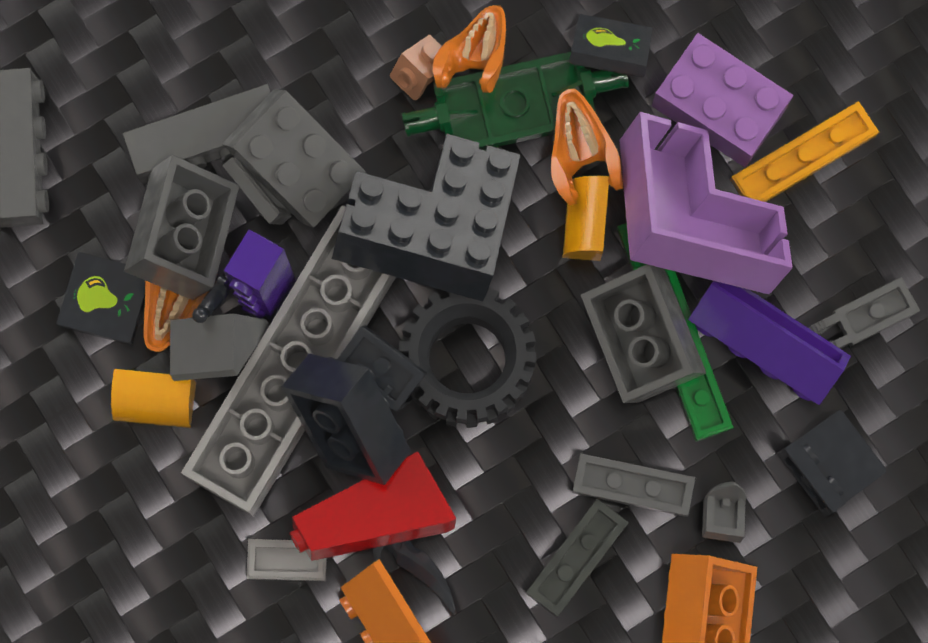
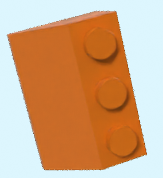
M672 554L668 574L669 583L664 611L662 643H750L758 567L708 555Z
M380 559L340 587L345 596L339 599L346 613L351 620L358 616L366 630L360 633L365 643H431Z

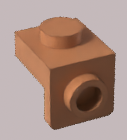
M430 34L401 53L390 73V78L413 100L420 98L427 85L435 80L433 61L436 53L442 46Z

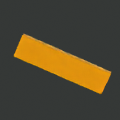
M858 101L733 175L730 181L740 196L767 202L876 137L879 131Z

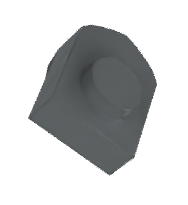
M730 481L713 487L705 496L703 501V538L741 543L744 539L746 493L736 482Z

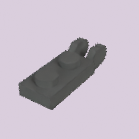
M901 277L834 310L831 316L808 328L820 335L830 327L838 324L844 336L829 342L842 349L847 345L851 347L920 312V309Z

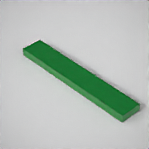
M627 223L617 226V231L632 271L647 265L630 260ZM665 269L706 370V374L676 386L684 412L697 442L732 430L734 427L696 326L688 320L691 313L675 271Z

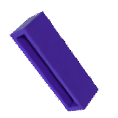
M249 229L224 269V273L230 282L229 287L234 290L233 295L238 298L237 302L243 306L241 310L251 317L263 319L265 316L273 321L296 282L285 250Z
M713 281L688 319L695 324L702 334L717 338L726 344L728 349L736 356L749 359L760 366L761 371L772 379L781 380L792 387L793 391L800 398L807 401L812 400L818 405L821 404L843 373L851 357L749 289Z

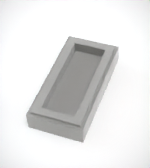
M248 539L247 579L326 581L327 558L311 561L306 551L299 553L292 540Z

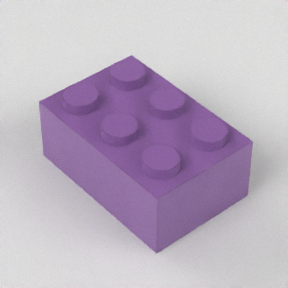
M697 33L656 91L652 107L676 123L680 122L708 130L710 145L746 168L786 110L793 95Z

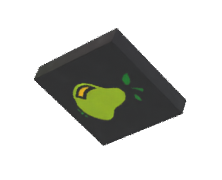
M579 14L569 63L642 78L645 76L653 28Z
M78 252L56 325L61 328L133 345L145 304V280L124 272L125 263Z

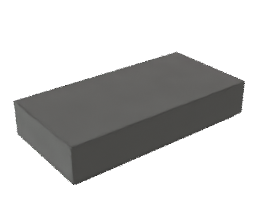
M231 157L223 165L269 224L283 225L291 217V212L235 157Z

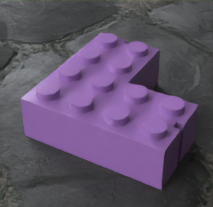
M639 112L619 140L630 260L770 294L793 268L789 240L784 239L788 234L784 207L715 189L708 130L677 122L660 147L654 150L670 129L671 120Z

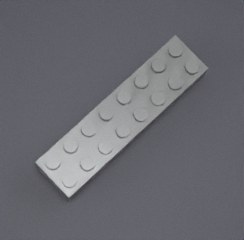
M343 205L181 472L187 479L253 517L305 431L281 386L309 353L337 359L360 327L368 325L396 278L331 259L346 208Z

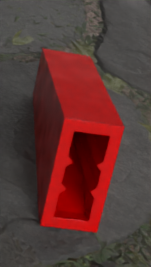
M416 452L405 458L385 485L364 479L293 516L294 530L289 532L299 553L306 551L311 561L447 533L455 529L456 517L419 452Z

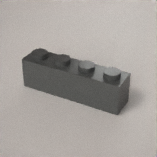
M31 68L0 70V228L44 224L43 213L49 212L48 192L46 189L42 190V176L47 175L48 165L46 154L41 153L40 139L46 138V124L44 117L39 116V103H44L45 92L43 81L37 79Z
M268 84L124 132L123 136L135 172L142 185L148 183L151 170L171 155L202 169L207 166V162L219 158L227 161L234 157L222 143L271 93Z

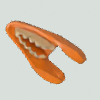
M493 5L484 8L461 33L445 42L438 50L433 61V75L437 88H446L455 73L471 68L484 70L479 80L481 90L485 93L493 92L502 69L505 51L506 17L502 7Z
M576 89L565 90L559 97L555 139L551 156L552 181L561 197L572 206L577 204L578 192L574 188L572 176L584 165L596 161H605L609 172V185L614 187L616 191L623 189L621 160L616 146L591 105Z
M145 281L144 340L146 347L155 352H162L170 346V320L192 318L193 311L201 304L208 292L191 300Z

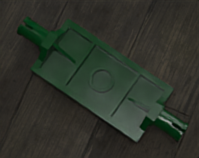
M571 52L502 67L493 92L490 93L482 92L479 84L483 71L452 78L446 88H437L436 83L433 82L436 97L435 107L409 113L404 112L402 113V119L407 137L440 129V132H444L445 137L446 134L478 142L480 143L479 149L486 150L487 145L500 147L555 134L557 104L562 92L568 89L578 90L595 111L593 98H596V94L628 88V77L626 74L605 70L591 72L590 68L586 69L584 66L569 63Z

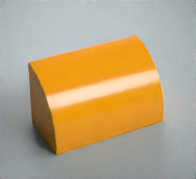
M583 176L573 179L574 188L578 192V198L575 205L570 206L567 203L562 258L601 260L604 248L609 176Z
M114 369L111 391L113 420L191 428L196 381L194 379L173 381L170 374Z

